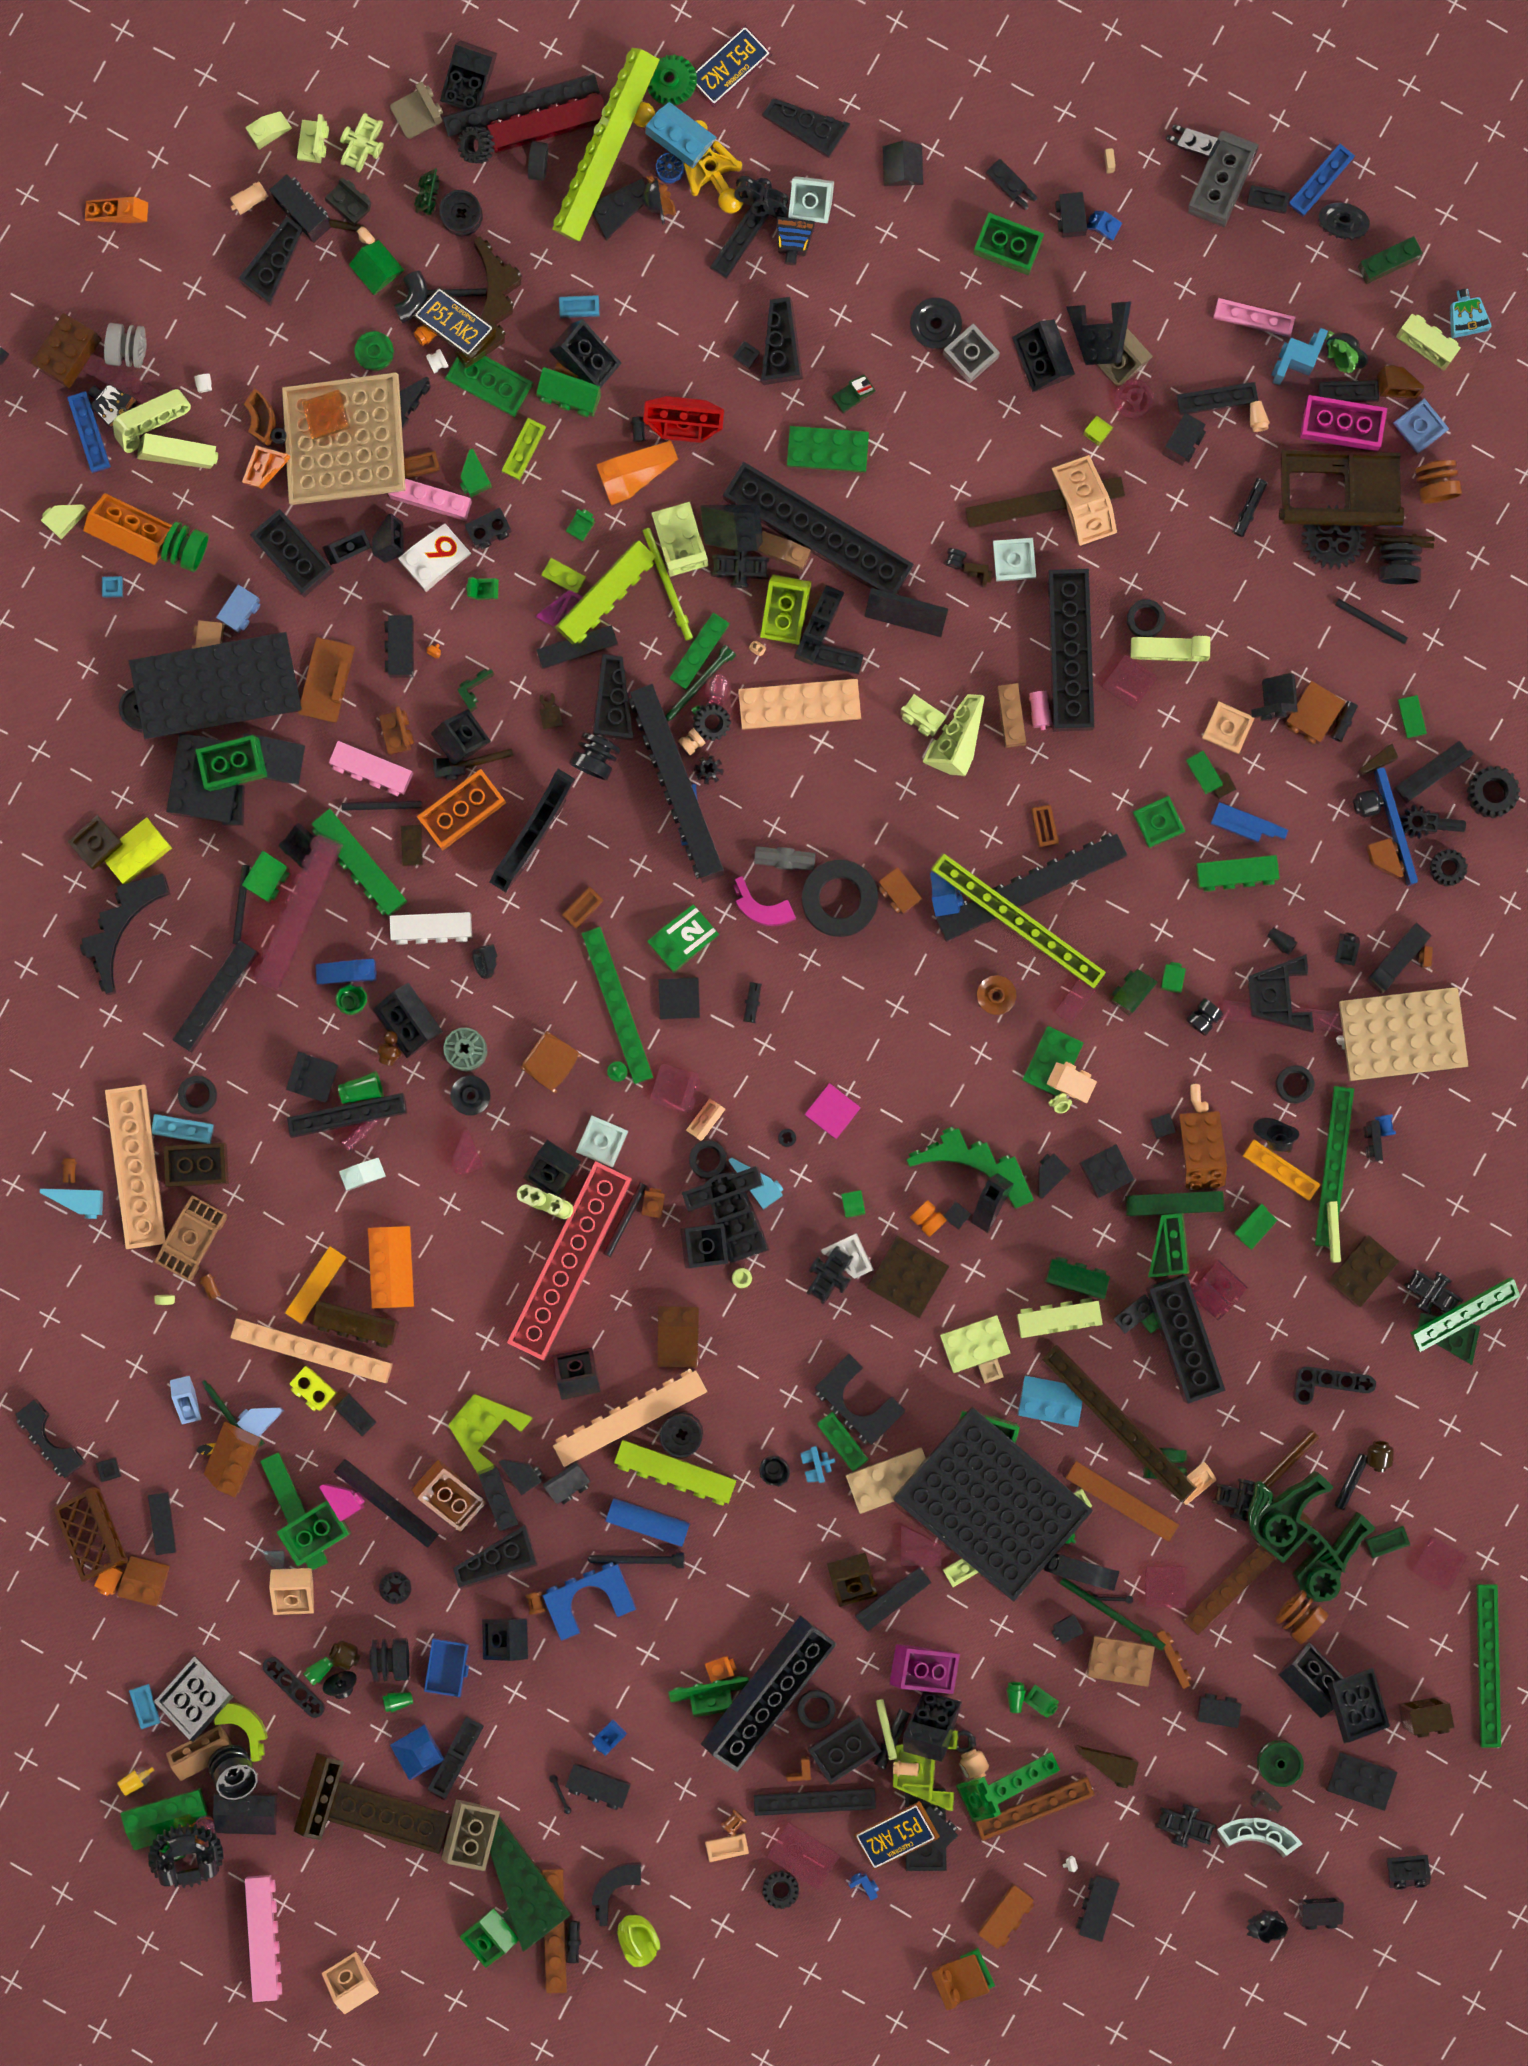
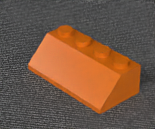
M104 493L88 512L83 531L155 565L161 558L163 543L172 525Z
M410 1226L368 1228L372 1309L414 1307Z

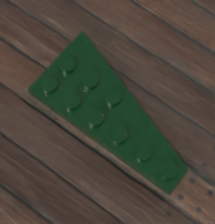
M499 1816L490 1854L522 1951L525 1952L571 1916L572 1913Z

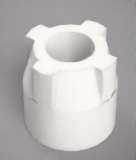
M201 374L194 377L199 393L212 391L210 374Z

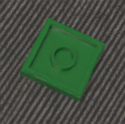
M1166 796L1132 812L1148 848L1186 832L1170 796Z

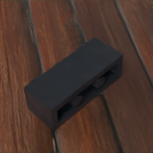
M388 615V621H385V633H388V641H385V653H388V660H385V672H388L390 678H414V618L412 615Z
M494 1465L478 1471V1476L499 1531L518 1525L497 1466Z
M574 1762L565 1787L569 1789L568 1792L580 1796V1793L587 1795V1799L599 1803V1800L607 1803V1807L618 1810V1807L623 1808L631 1783Z
M1095 1874L1094 1878H1090L1087 1887L1090 1892L1088 1898L1084 1897L1081 1909H1084L1082 1917H1078L1075 1926L1078 1929L1079 1935L1100 1942L1103 1941L1120 1885L1119 1881Z

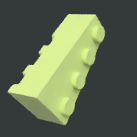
M1092 1298L1081 1299V1304L1073 1305L1072 1301L1060 1303L1061 1307L1053 1308L1051 1304L1040 1306L1041 1310L1033 1311L1032 1308L1021 1309V1314H1017L1020 1337L1025 1338L1103 1325L1099 1301H1092Z

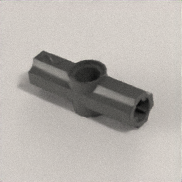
M756 847L754 864L775 866V868L793 870L794 868L813 871L816 853L795 851V849L778 847L777 849Z

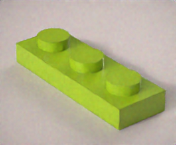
M529 418L527 419L502 469L503 473L520 481L546 426Z

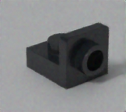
M1349 932L1339 934L1335 962L1355 966L1360 946L1359 937Z

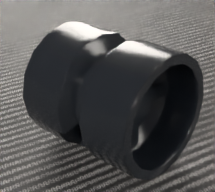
M1203 998L1197 1005L1198 1010L1192 1011L1186 1021L1198 1032L1206 1036L1213 1028L1212 1024L1217 1023L1224 1014L1212 1002Z

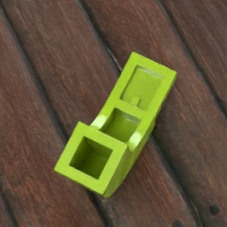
M228 1702L214 1718L215 1725L235 1724L243 1728L250 1742L251 1761H260L262 1756L265 1755L264 1744H260V1740L268 1738L262 1720L250 1708L239 1703Z

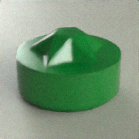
M613 1062L609 1065L607 1073L611 1080L620 1082L626 1078L628 1071L622 1062Z

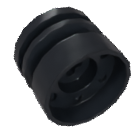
M454 190L448 193L441 201L439 207L440 217L445 228L451 234L459 237L469 236L475 233L481 226L483 220L482 208L478 199L471 192ZM459 211L465 212L466 217L464 219L459 217Z
M1393 543L1380 546L1379 553L1384 555L1379 557V561L1388 563V565L1379 568V582L1394 585H1409L1421 582V568L1412 564L1421 562L1422 557L1417 555L1422 553V547L1408 543Z
M583 732L581 738L587 741L588 744L579 741L578 746L585 751L584 753L574 751L569 764L584 773L607 781L612 767L606 764V760L616 762L617 758L611 755L610 752L619 754L621 749L604 737Z
M678 1412L669 1416L660 1432V1441L664 1450L670 1455L679 1458L688 1457L695 1453L702 1442L704 1435L703 1426L697 1417L687 1412ZM680 1429L687 1431L683 1439L682 1436L677 1435Z
M394 1638L392 1648H388L386 1639H382V1648L379 1647L378 1639L372 1640L369 1664L374 1682L380 1681L381 1672L384 1682L388 1681L389 1672H393L395 1681L409 1680L410 1658L407 1638Z
M227 1745L217 1749L210 1756L208 1771L220 1796L225 1799L236 1800L249 1795L254 1790L258 1782L257 1773L244 1748L239 1745Z

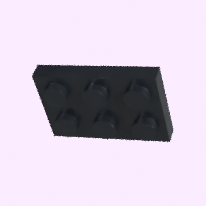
M1339 1752L1326 1791L1385 1811L1398 1772Z

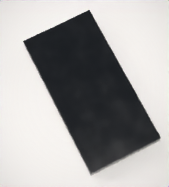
M871 588L864 617L941 637L948 608Z
M933 1788V1791L946 1792V1789ZM905 1792V1808L919 1801L924 1809L929 1804L932 1807L935 1806L926 1800ZM937 1806L944 1813L941 1817L946 1821V1809ZM930 1842L906 1854V1871H947L946 1848L940 1852Z

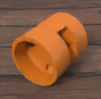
M929 1200L910 1216L916 1225H922L921 1230L928 1237L947 1221L940 1212H935L936 1207Z

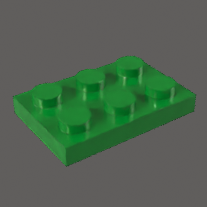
M1047 1026L1022 1081L1054 1096H1058L1061 1092L1047 1085L1056 1062L1060 1064L1068 1062L1074 1065L1084 1042Z

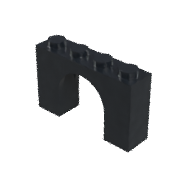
M848 1354L815 1386L817 1389L815 1394L822 1401L827 1399L832 1404L829 1408L837 1416L841 1414L845 1418L843 1422L851 1430L855 1428L860 1433L858 1437L865 1445L868 1442L872 1445L906 1410L891 1396L871 1415L858 1416L851 1413L844 1404L843 1392L849 1381L863 1367Z

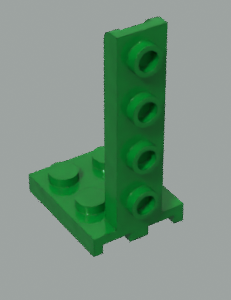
M1049 1752L989 1785L985 1777L960 1782L956 1787L972 1822L997 1817L1001 1814L997 1804L1060 1771V1768L1053 1753Z

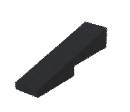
M466 1716L444 1758L445 1760L441 1763L427 1790L428 1792L446 1800L484 1725Z

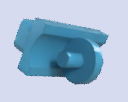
M810 1447V1450L801 1453L803 1464L814 1461L816 1468L805 1471L807 1482H825L821 1466L824 1465L826 1473L831 1472L830 1464L835 1463V1458L829 1459L827 1452L821 1453L823 1461H820L817 1447Z

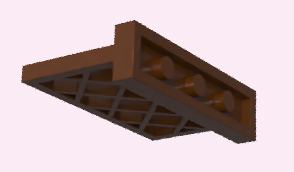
M91 1487L85 1490V1493L53 1508L81 1582H85L117 1565H123L128 1562L101 1490L95 1487ZM87 1498L89 1503L86 1512L78 1509L80 1501ZM67 1507L73 1509L69 1520L64 1519L61 1510ZM77 1511L85 1514L81 1525L73 1522ZM89 1516L93 1517L96 1521L93 1530L85 1527ZM71 1525L80 1528L76 1539L70 1537L69 1530ZM83 1530L92 1532L88 1543L80 1541ZM96 1534L100 1535L103 1539L101 1548L92 1545ZM78 1543L87 1546L83 1557L77 1555ZM91 1548L99 1551L95 1562L87 1559ZM103 1553L108 1554L111 1563L105 1566L99 1564ZM86 1561L94 1564L91 1573L85 1575L83 1570Z

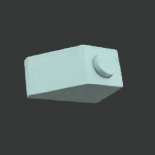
M379 1158L339 1171L347 1191L386 1177Z

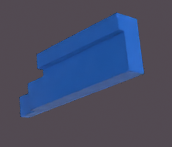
M1220 802L1210 823L1213 826L1256 843L1259 842L1261 834L1271 838L1276 836L1285 840L1289 831L1274 823Z

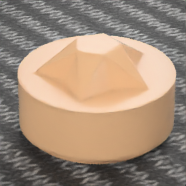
M364 226L357 230L359 240L362 243L371 244L375 242L373 235Z

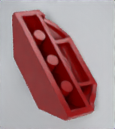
M664 396L645 401L643 422L649 425L662 439L702 443L723 429L724 409L707 400Z

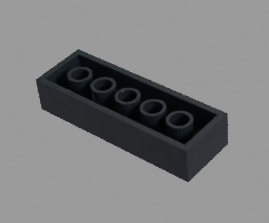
M1182 1274L1145 1287L1183 1402L1189 1404L1226 1391L1188 1276Z

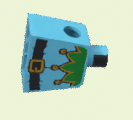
M1468 289L1458 290L1456 292L1458 301L1453 302L1450 306L1451 338L1489 331L1492 326L1481 298L1470 299Z

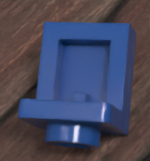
M1094 211L1089 217L1087 229L1097 231L1108 240H1114L1122 222L1106 211Z
M612 1720L592 1740V1744L599 1752L606 1756L627 1733Z
M860 1872L850 1878L851 1881L848 1883L850 1889L862 1883L871 1901L878 1897L877 1891H879V1888L874 1879L870 1881L866 1873L862 1875Z

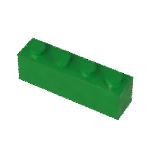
M1277 855L1197 863L1195 865L1198 889H1203V892L1215 891V887H1223V890L1235 889V885H1243V888L1255 887V883L1262 882L1263 886L1274 885L1275 881L1280 879Z

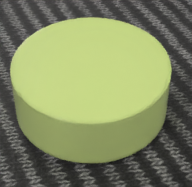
M745 1268L735 1270L732 1275V1282L738 1288H746L752 1281L751 1273Z
M175 1295L154 1296L155 1304L157 1305L175 1303Z

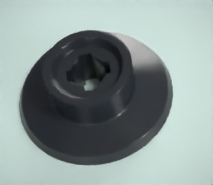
M351 1671L336 1673L324 1682L322 1690L325 1694L334 1696L336 1699H344L353 1692L357 1676Z

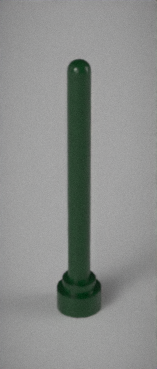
M724 645L720 649L717 660L665 715L667 721H671L725 662L732 661L736 657V654L728 646Z

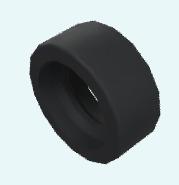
M531 143L528 163L529 180H545L548 162V143Z
M1142 599L1135 602L1127 614L1128 628L1137 637H1154L1161 631L1165 623L1163 608L1157 602L1150 599ZM1148 607L1156 612L1157 624L1153 629L1142 630L1136 626L1134 616L1139 609Z
M1293 1065L1279 1073L1276 1078L1275 1087L1277 1094L1282 1100L1297 1104L1304 1102L1312 1095L1315 1081L1308 1069L1303 1066ZM1291 1073H1299L1306 1079L1307 1088L1300 1096H1291L1284 1090V1079Z
M192 1076L181 1083L178 1089V1100L185 1110L193 1114H202L213 1108L217 1100V1091L215 1085L209 1079L203 1076ZM195 1083L205 1085L209 1091L208 1101L199 1107L190 1105L186 1099L188 1087Z
M711 1140L701 1141L692 1148L689 1155V1164L693 1172L699 1177L705 1179L712 1178L721 1174L725 1169L727 1155L723 1147L717 1142ZM704 1148L715 1149L720 1156L719 1165L712 1171H704L696 1163L698 1152Z
M816 1689L802 1695L797 1707L798 1717L801 1722L812 1729H821L829 1725L835 1716L836 1710L831 1696L822 1690ZM811 1698H821L828 1705V1714L821 1721H812L805 1715V1704Z

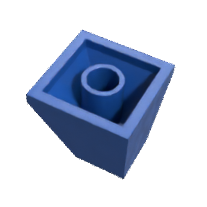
M425 1724L390 1745L409 1780L445 1760Z

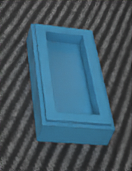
M599 295L559 297L560 318L600 317Z
M147 1684L129 1690L140 1728L144 1729L161 1723L150 1685Z

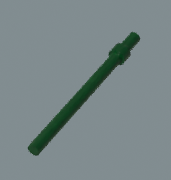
M1063 1578L1060 1584L1141 1637L1140 1640L1146 1644L1150 1643L1161 1651L1164 1649L1166 1644L1154 1637L1152 1632L1140 1628L1068 1579Z

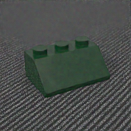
M1056 1256V1260H1050L1045 1283L1098 1299H1105L1110 1276L1106 1275L1107 1271L1098 1268L1091 1271L1086 1269L1087 1265L1078 1262L1075 1265L1067 1263L1068 1259Z

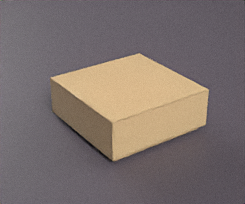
M1105 149L1106 174L1113 173L1116 167L1114 149Z
M997 1358L978 1365L984 1384L1003 1378Z

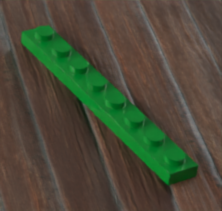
M598 927L584 932L582 936L634 1084L654 1078L602 929Z

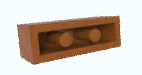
M1013 1883L978 1930V1935L996 1949H999L1000 1946L1004 1947L1010 1939L1008 1935L1012 1929L1016 1931L1022 1923L1020 1919L1023 1914H1028L1034 1907L1032 1903L1034 1901L1033 1897Z

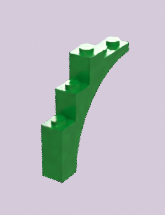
M953 1126L942 1131L943 1135L940 1136L941 1145L938 1142L927 1146V1151L921 1153L920 1150L908 1154L910 1158L906 1159L909 1167L926 1162L947 1161L971 1166L986 1174L989 1178L998 1173L1014 1183L1008 1194L1014 1209L1034 1201L1015 1156L1010 1158V1155L998 1159L999 1163L996 1164L987 1142L982 1144V1141L971 1144V1149L968 1150L959 1128L954 1130Z

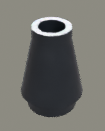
M1275 927L1267 935L1277 948L1287 955L1298 944L1294 937L1277 930Z

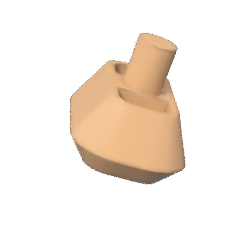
M753 641L749 649L756 655L761 656L764 654L766 647L758 641Z

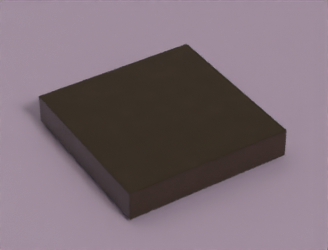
M98 815L68 841L92 870L96 869L123 844Z

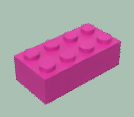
M1308 395L1305 402L1300 439L1378 452L1382 444L1387 408Z

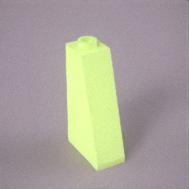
M145 433L140 438L137 459L210 469L213 467V464L217 463L218 452H215L216 446Z

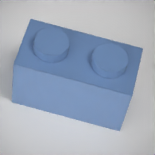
M237 585L216 618L237 633L241 630L244 631L250 622L248 619L251 614H255L261 605L259 604L260 599L242 586Z

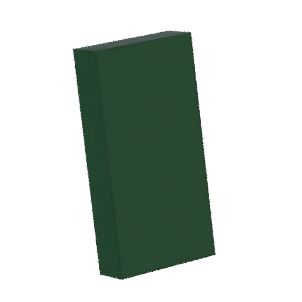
M1404 1526L1365 1539L1372 1559L1410 1546Z

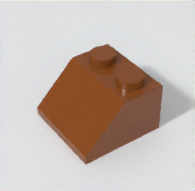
M130 1556L117 1596L152 1606H159L170 1566Z

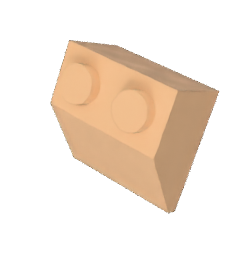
M311 1568L271 1570L269 1588L273 1615L314 1613Z
M354 1952L322 1973L333 2002L344 2014L379 1993L371 1974L357 1952Z

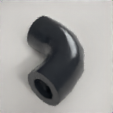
M420 270L414 271L403 278L408 289V296L404 301L394 305L402 323L414 318L413 315L427 301L428 289L425 278Z

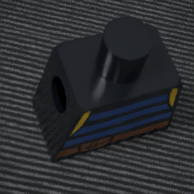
M777 216L778 253L786 254L785 264L796 265L797 255L806 256L813 235L815 221Z

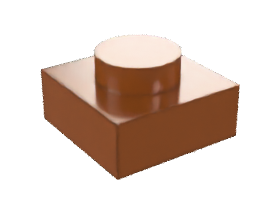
M1425 946L1422 948V951H1419L1418 963H1421V968H1430L1432 966L1433 947Z

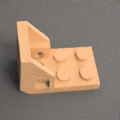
M1088 455L1052 468L1053 475L1066 500L1068 514L1079 545L1081 546L1117 533L1109 495L1090 456Z

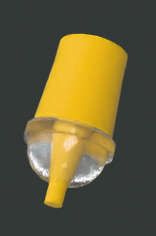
M145 1767L135 1768L134 1771L117 1782L123 1794L127 1796L142 1786H146L151 1779L150 1773L154 1769L153 1767L150 1769Z

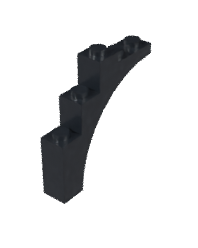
M559 768L557 769L536 809L508 853L495 869L489 883L505 893L509 890L528 865L533 852L545 838L551 824L562 811L575 778Z
M163 873L117 886L118 892L115 893L118 904H122V906L100 912V918L97 920L100 929H104V932L82 938L83 944H80L81 952L88 959H96V961H93L96 973H100L102 979L99 980L101 991H105L107 995L116 993L114 958L123 932L131 920L143 908L171 894L166 876Z

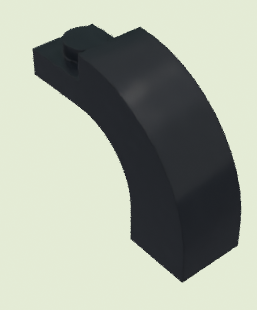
M1057 1553L1045 1565L1044 1569L1046 1572L1112 1591L1115 1590L1120 1572Z
M641 1862L617 1865L607 1871L597 1883L592 1897V1905H600V1908H596V1920L599 1921V1926H608V1903L613 1891L625 1885H641Z

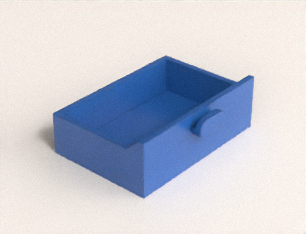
M432 1639L424 1692L461 1697L464 1677H468L469 1665H466L469 1644Z

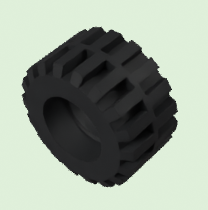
M1489 766L1480 770L1470 780V785L1467 788V800H1470L1471 808L1474 807L1476 809L1475 812L1483 814V817L1496 818L1505 815L1515 807L1516 802L1519 800L1520 788H1518V779L1515 780V775L1513 773L1510 774L1506 768L1501 769V766ZM1495 781L1502 786L1504 798L1501 802L1491 803L1484 797L1483 786L1486 782Z

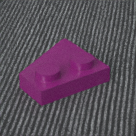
M568 590L539 612L535 618L555 628L583 596Z

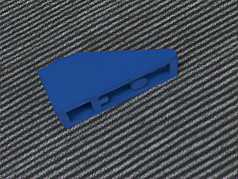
M374 959L316 964L317 985L377 981L376 961Z

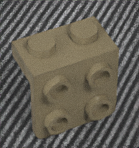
M423 82L415 85L417 91L390 105L407 139H411L442 123L441 114H443V111L438 102L434 104L431 98L434 95L429 85L425 87Z

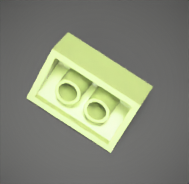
M1411 314L1396 338L1445 371L1461 347L1458 346L1456 340L1443 336L1442 331L1437 327H1431L1426 324V320L1420 315L1415 316Z

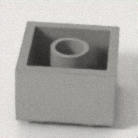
M973 323L944 349L943 355L970 384L999 358L1000 352Z

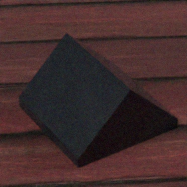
M899 141L883 146L884 186L923 185L922 145Z

